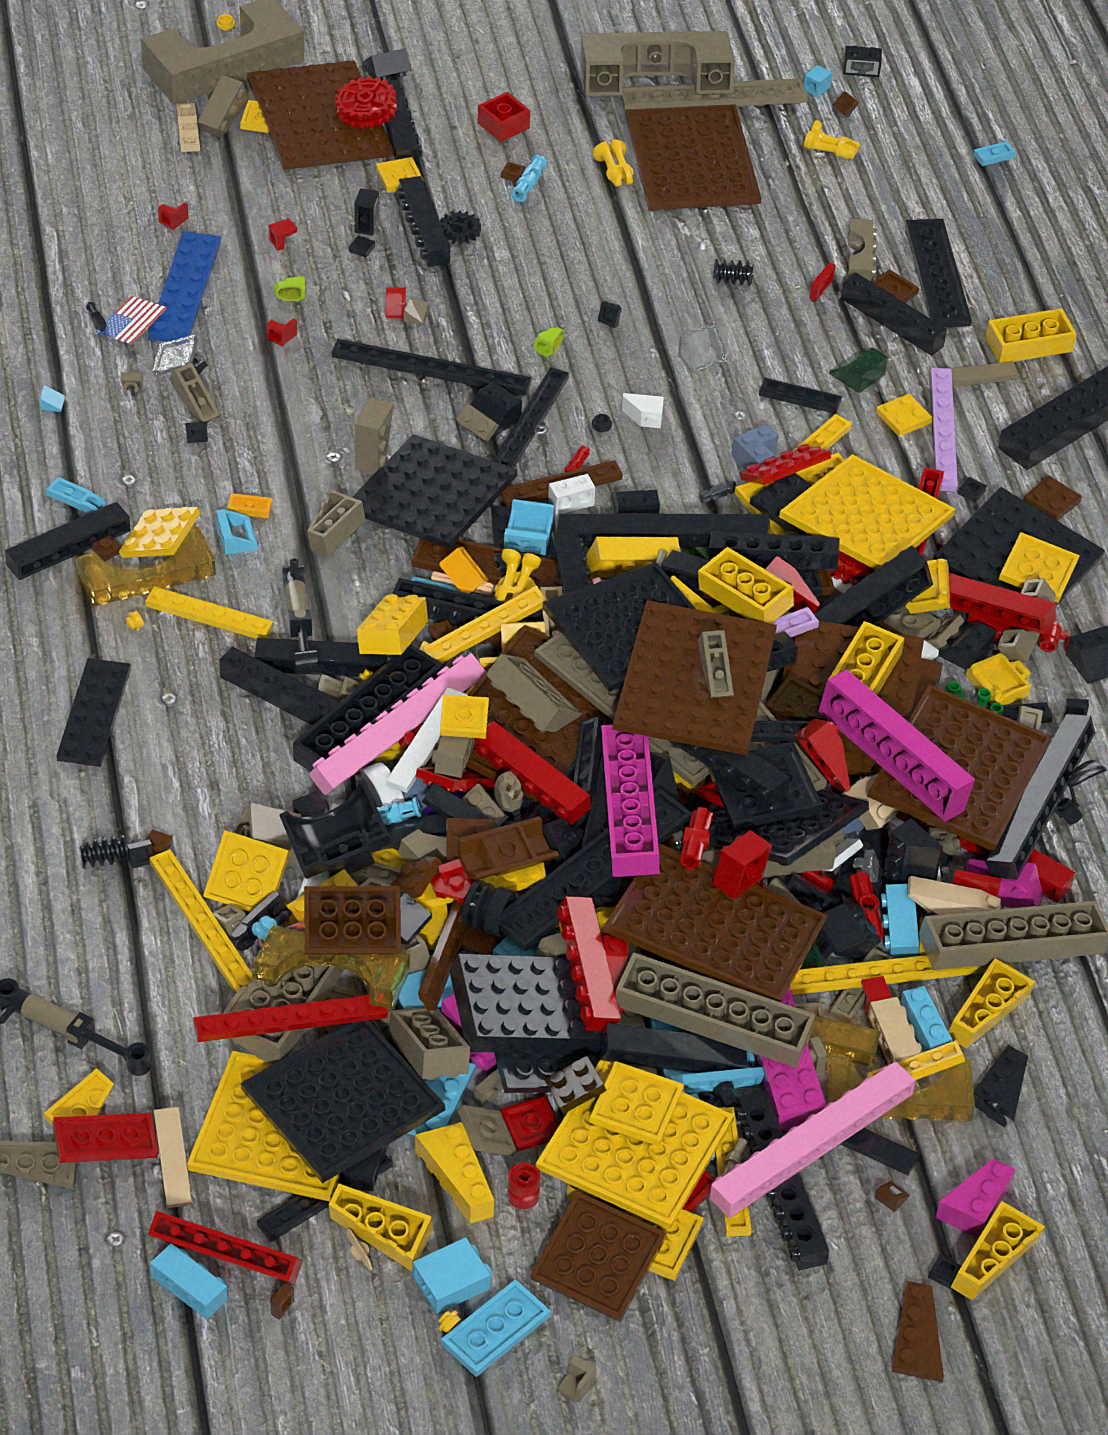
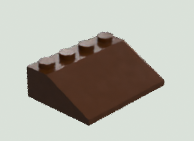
M304 886L305 955L401 954L400 886Z

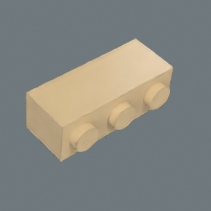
M898 997L870 1002L868 1018L888 1065L923 1053L921 1044L915 1040L913 1025L907 1021L906 1009L904 1005L901 1006Z

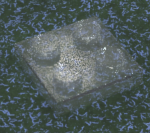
M192 335L161 343L152 370L156 377L168 375L179 367L193 363L199 341L197 337Z

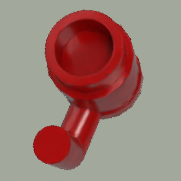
M1054 621L1045 635L1039 634V647L1044 652H1053L1059 644V639L1065 641L1064 650L1067 652L1069 638L1073 635L1062 631L1061 625Z

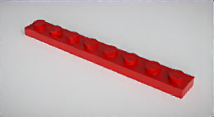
M383 993L198 1016L193 1017V1026L197 1042H206L383 1019L388 1017V1009Z

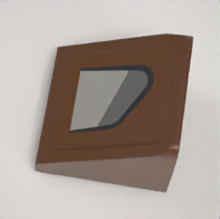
M889 1181L876 1190L875 1199L895 1212L909 1198L910 1194Z

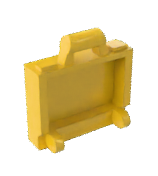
M947 560L927 561L934 585L905 605L910 614L950 608Z
M999 653L974 663L971 668H967L966 677L978 690L986 688L991 691L989 701L991 705L993 703H1000L1002 706L1008 705L1030 695L1032 685L1027 679L1030 677L1031 672L1020 660L1009 662L1005 655Z

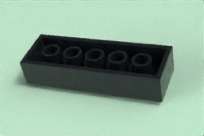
M911 545L906 550L899 552L889 562L882 564L878 570L867 575L861 582L850 587L840 597L833 599L826 607L815 612L814 615L819 621L861 627L865 621L876 626L879 622L888 618L934 585L928 563Z

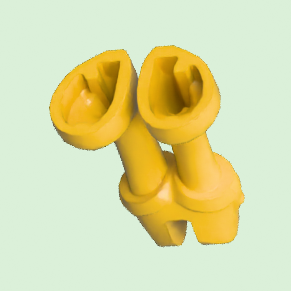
M815 120L811 131L809 130L805 137L804 148L835 153V156L842 157L843 159H854L860 149V143L845 136L839 138L826 135L822 131V123Z
M617 139L611 141L610 147L607 141L601 142L593 149L592 155L596 161H605L608 169L606 171L607 178L611 180L615 187H620L622 185L621 179H623L625 185L633 184L634 172L632 167L626 164L624 158L627 152L625 143ZM612 156L617 159L618 165L615 164Z
M504 549L502 551L501 557L506 563L507 571L502 585L498 586L495 593L498 601L507 602L509 595H513V599L525 592L529 575L540 566V557L530 553L524 554L519 579L516 586L513 587L515 574L521 562V555L513 549Z

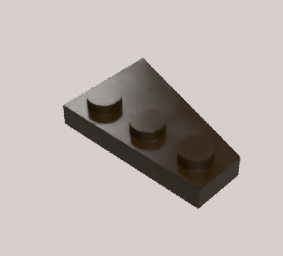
M790 674L765 705L771 712L810 721L814 719L828 721L818 712L824 693Z

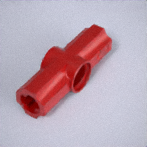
M699 807L693 811L689 827L685 828L680 864L689 870L700 867L704 850L708 849L713 813L709 812L707 808Z
M857 872L850 875L848 880L854 904L864 909L867 920L876 928L879 939L883 940L884 932L878 912L879 900L874 895L869 874Z

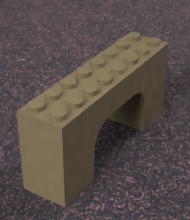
M258 0L240 6L241 37L204 48L195 47L188 44L175 28L141 38L143 69L171 103L175 105L213 92L222 75L243 82L247 80V73L282 69L303 62L304 31L276 0Z
M728 31L581 33V72L585 96L623 95L624 78L652 75H680L688 77L694 82L696 94L733 93L735 58Z

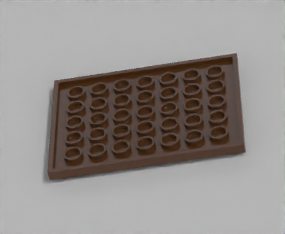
M354 60L247 73V81L255 100L258 101L259 109L268 127L269 136L283 170L393 157V148L383 125L380 127L376 125L373 129L366 127L364 130L360 129V127L354 129L351 125L346 126L344 121L341 122L339 120L335 104V95L338 94V89H343V85L345 83L349 84L350 80L357 81L361 77Z
M736 104L626 109L625 116L648 211L761 204L762 198Z
M647 600L612 730L748 755L777 625ZM724 630L734 696L711 698L700 661L698 638L702 632Z
M819 621L817 628L790 637L798 646L796 664L784 668L782 683L790 674L824 693L828 679L860 627ZM894 633L904 638L902 655L877 696L908 721L913 711L924 638ZM780 713L775 715L777 721H810ZM841 731L838 733L843 743L848 774L869 777L880 772L882 767ZM795 742L813 765L819 769L799 742Z
M525 625L501 654L525 658L582 714L556 732H542L534 726L535 722L531 718L521 714L519 706L509 702L505 698L506 694L491 684L492 680L486 675L487 672L468 693V696L489 698L487 726L493 721L564 774L577 757L580 723L599 716L604 721V725L609 717L534 656L535 650L551 638ZM474 745L466 766L496 781L504 772L495 769L485 757H480L476 753ZM508 783L506 787L510 789L511 785ZM521 786L523 795H526L527 798L530 800L533 799V801L538 804L540 803L539 799H537L533 795L527 794Z
M928 685L908 722L975 779L965 810L945 822L883 767L869 789L867 797L991 851L995 850L1052 736L937 687Z
M658 843L660 874L635 876L605 923L603 932L719 982L781 1003L825 925L828 915L756 884L734 900L712 885L716 867L701 862L700 867H696L694 870L686 869L684 865L680 864L682 853Z

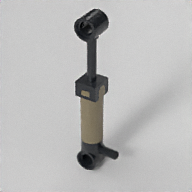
M292 558L290 559V566H282V576L289 615L290 636L298 637L300 651H294L295 672H318L317 650H309L307 636H312V616L307 596L304 565H298V559Z
M5 978L0 980V1009L2 1010L0 1013V1024H4L13 1012H16L67 1037L69 1044L81 1050L90 1040L124 1057L127 1063V1070L132 1075L142 1076L150 1071V1049L145 1043L135 1042L126 1048L95 1033L94 1018L81 1012L75 1015L20 988L14 979Z

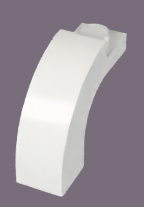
M379 762L360 769L361 773L355 775L356 781L365 779L377 807L390 806L393 802L397 801L399 803L405 802L400 790L387 786L386 780L391 772L383 763Z

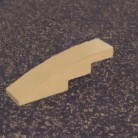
M195 103L176 104L181 152L200 151Z
M179 1107L154 1110L167 1208L192 1205Z

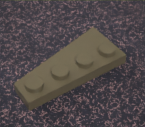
M0 1141V1173L74 1190L77 1162L59 1163L56 1142Z

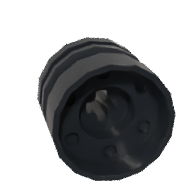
M476 880L465 898L461 915L462 925L468 928L473 926L474 930L479 931L484 927L486 934L503 938L505 934L499 930L503 910L518 899L517 892L504 887H499L495 891L494 884H486L483 880Z

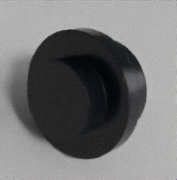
M598 414L592 420V428L597 432H607L612 427V421L606 414Z

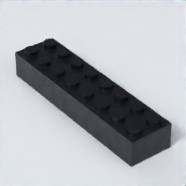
M1108 366L1001 430L998 449L1024 469L1029 470L1108 421Z
M410 644L402 655H395L296 739L293 742V761L311 772L314 769L312 765L322 757L325 760L329 758L330 755L328 753L338 745L341 748L346 745L344 741L353 734L359 736L361 734L360 729L369 722L374 725L377 722L376 718L384 711L389 714L393 711L391 707L399 700L405 702L408 700L406 696L416 688L418 691L423 689L422 684L432 677L434 680L438 678L437 673L443 669V664Z

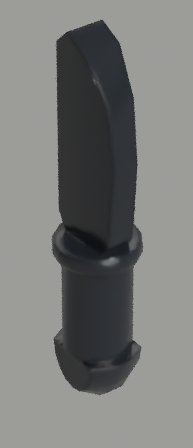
M88 302L86 304L87 311L90 312L100 331H105L107 325L105 319L96 309L95 304Z

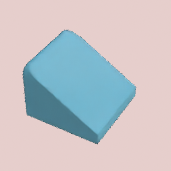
M44 386L40 397L41 410L61 412L65 396Z

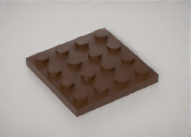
M577 1191L533 1269L530 1279L621 1323L662 1247L667 1233Z

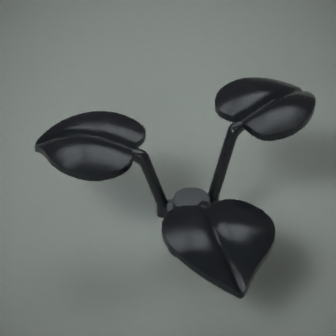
M1088 760L1076 767L1071 772V777L1067 779L1072 799L1070 800L1062 796L1061 801L1058 803L1059 808L1058 810L1055 808L1054 813L1059 818L1063 817L1068 825L1077 823L1083 817V814L1078 808L1080 805L1077 802L1073 786L1105 772L1107 769L1096 760Z

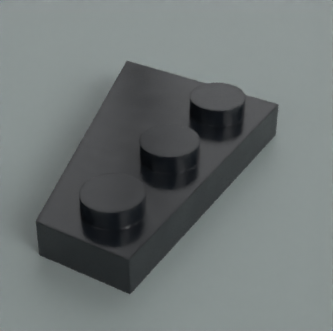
M1007 1045L973 1091L972 1096L983 1097L984 1102L995 1101L1000 1107L999 1113L1014 1121L1029 1056Z

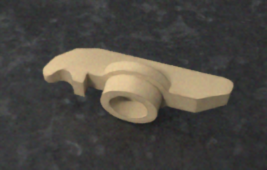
M350 1228L347 1229L346 1233L352 1244V1256L356 1260H362L363 1265L371 1271L372 1264L368 1257V1245L364 1242H359Z

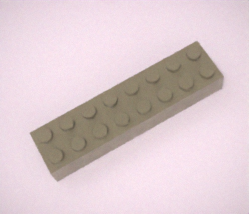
M1096 901L925 916L918 935L933 970L990 965L994 958L1003 963L1105 954L1108 948V924Z
M634 952L616 989L618 1007L794 1068H798L814 1027L815 1014Z

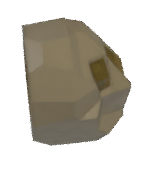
M508 771L501 774L494 785L495 798L502 810L512 812L519 809L523 803L521 783L512 772Z

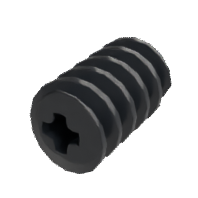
M715 259L713 280L716 278L717 284H720L723 278L725 284H728L731 279L733 285L736 284L737 280L740 281V285H743L745 280H747L748 286H751L754 263L750 267L749 261H746L745 265L742 266V262L739 260L735 266L733 260L727 265L725 259H723L721 264H719L718 259Z
M120 834L119 841L112 835L109 843L105 837L101 838L100 844L96 838H93L91 845H89L87 839H83L82 846H80L83 869L86 868L87 862L90 863L92 868L95 867L96 860L99 861L101 866H104L105 859L109 861L110 865H113L114 858H117L118 862L122 864L123 858L126 856L129 862L127 841L124 834Z

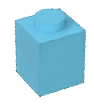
M819 65L814 67L804 77L806 92L819 97L831 87L832 72Z

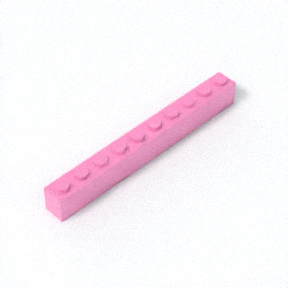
M471 653L465 658L463 655L459 656L452 662L453 667L450 669L447 666L437 673L438 678L435 680L432 677L422 684L423 689L420 691L417 688L406 696L408 700L405 702L399 700L391 707L393 711L389 714L384 711L376 718L377 722L374 725L369 722L360 729L361 734L359 736L353 734L344 741L346 744L344 747L341 748L338 745L328 753L330 755L329 758L325 760L322 757L312 765L314 769L308 775L324 795L330 793L404 737L405 733L411 732L418 725L423 724L447 688L464 693L472 685L477 684L486 671Z
M897 1062L890 1066L882 1067L875 1076L864 1079L857 1088L846 1091L839 1100L828 1103L821 1112L816 1115H810L803 1124L798 1127H792L785 1136L780 1139H774L767 1148L761 1152H755L743 1164L735 1165L725 1176L717 1177L711 1184L710 1199L728 1218H731L913 1095L916 1080Z

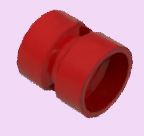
M519 1163L509 1171L507 1198L510 1204L516 1208H532L539 1200L540 1172L532 1164Z

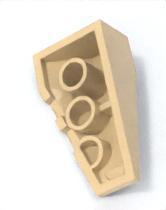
M878 773L857 780L850 786L851 789L848 792L844 791L842 793L849 797L869 801V810L859 817L866 830L881 828L899 812L892 807L867 797L869 789Z
M915 876L908 878V897L929 913L935 912L937 915L1000 909V898L983 890Z

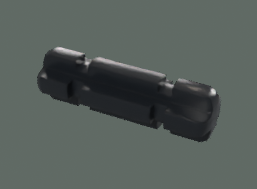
M730 481L726 485L721 484L709 488V491L708 489L699 492V499L702 503L711 501V498L715 500L727 496L728 493L733 494L735 487L738 485L735 481Z

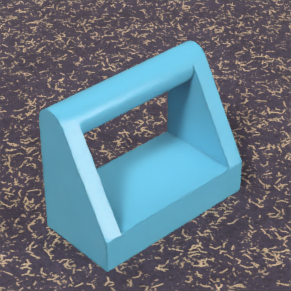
M225 509L216 511L217 528L225 555L258 549L250 516ZM244 525L247 539L232 536L230 527Z

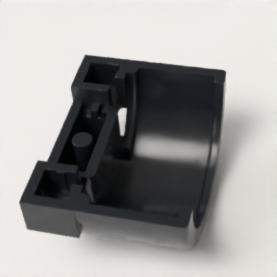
M365 779L356 781V789L352 796L343 804L328 812L311 817L293 816L288 811L279 815L305 879H309L327 870L330 877L343 869L348 874L354 873L375 864L371 854L372 851L392 843Z

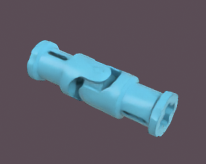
M540 155L532 157L531 164L525 168L521 175L522 177L517 181V186L511 190V196L515 201L524 202L527 199V193L532 191L542 174L541 171L547 167L546 158Z
M413 797L410 801L402 803L397 801L393 802L390 806L377 807L385 826L393 822H402L403 819L412 816H422L417 797Z

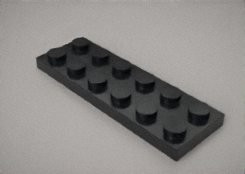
M87 658L56 755L57 761L97 767L102 766L131 672L130 663Z

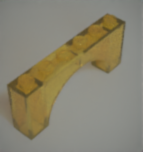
M199 526L190 529L174 555L150 568L135 570L117 568L103 561L97 552L76 557L77 573L92 607L149 593L154 586L166 589L216 575L215 559Z
M273 925L255 959V980L278 984L286 974L298 968L313 965L335 966L355 973L367 983L370 988V1004L393 1009L410 972V954L401 952V954L305 955L304 932Z
M827 1054L825 1066L826 1105L830 1102H836L846 1091L854 1090L864 1080L855 1069L851 1055ZM965 1059V1062L945 1069L943 1075L934 1084L924 1089L913 1091V1095L880 1117L886 1119L908 1118L911 1120L972 1121L975 1102L971 1059Z

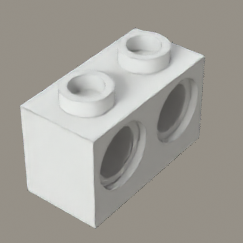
M588 474L549 484L548 503L554 505L555 515L594 506L595 486Z

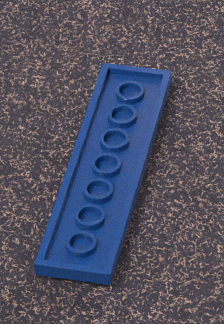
M182 232L158 305L168 308L151 324L148 332L149 340L188 344L221 244V236Z

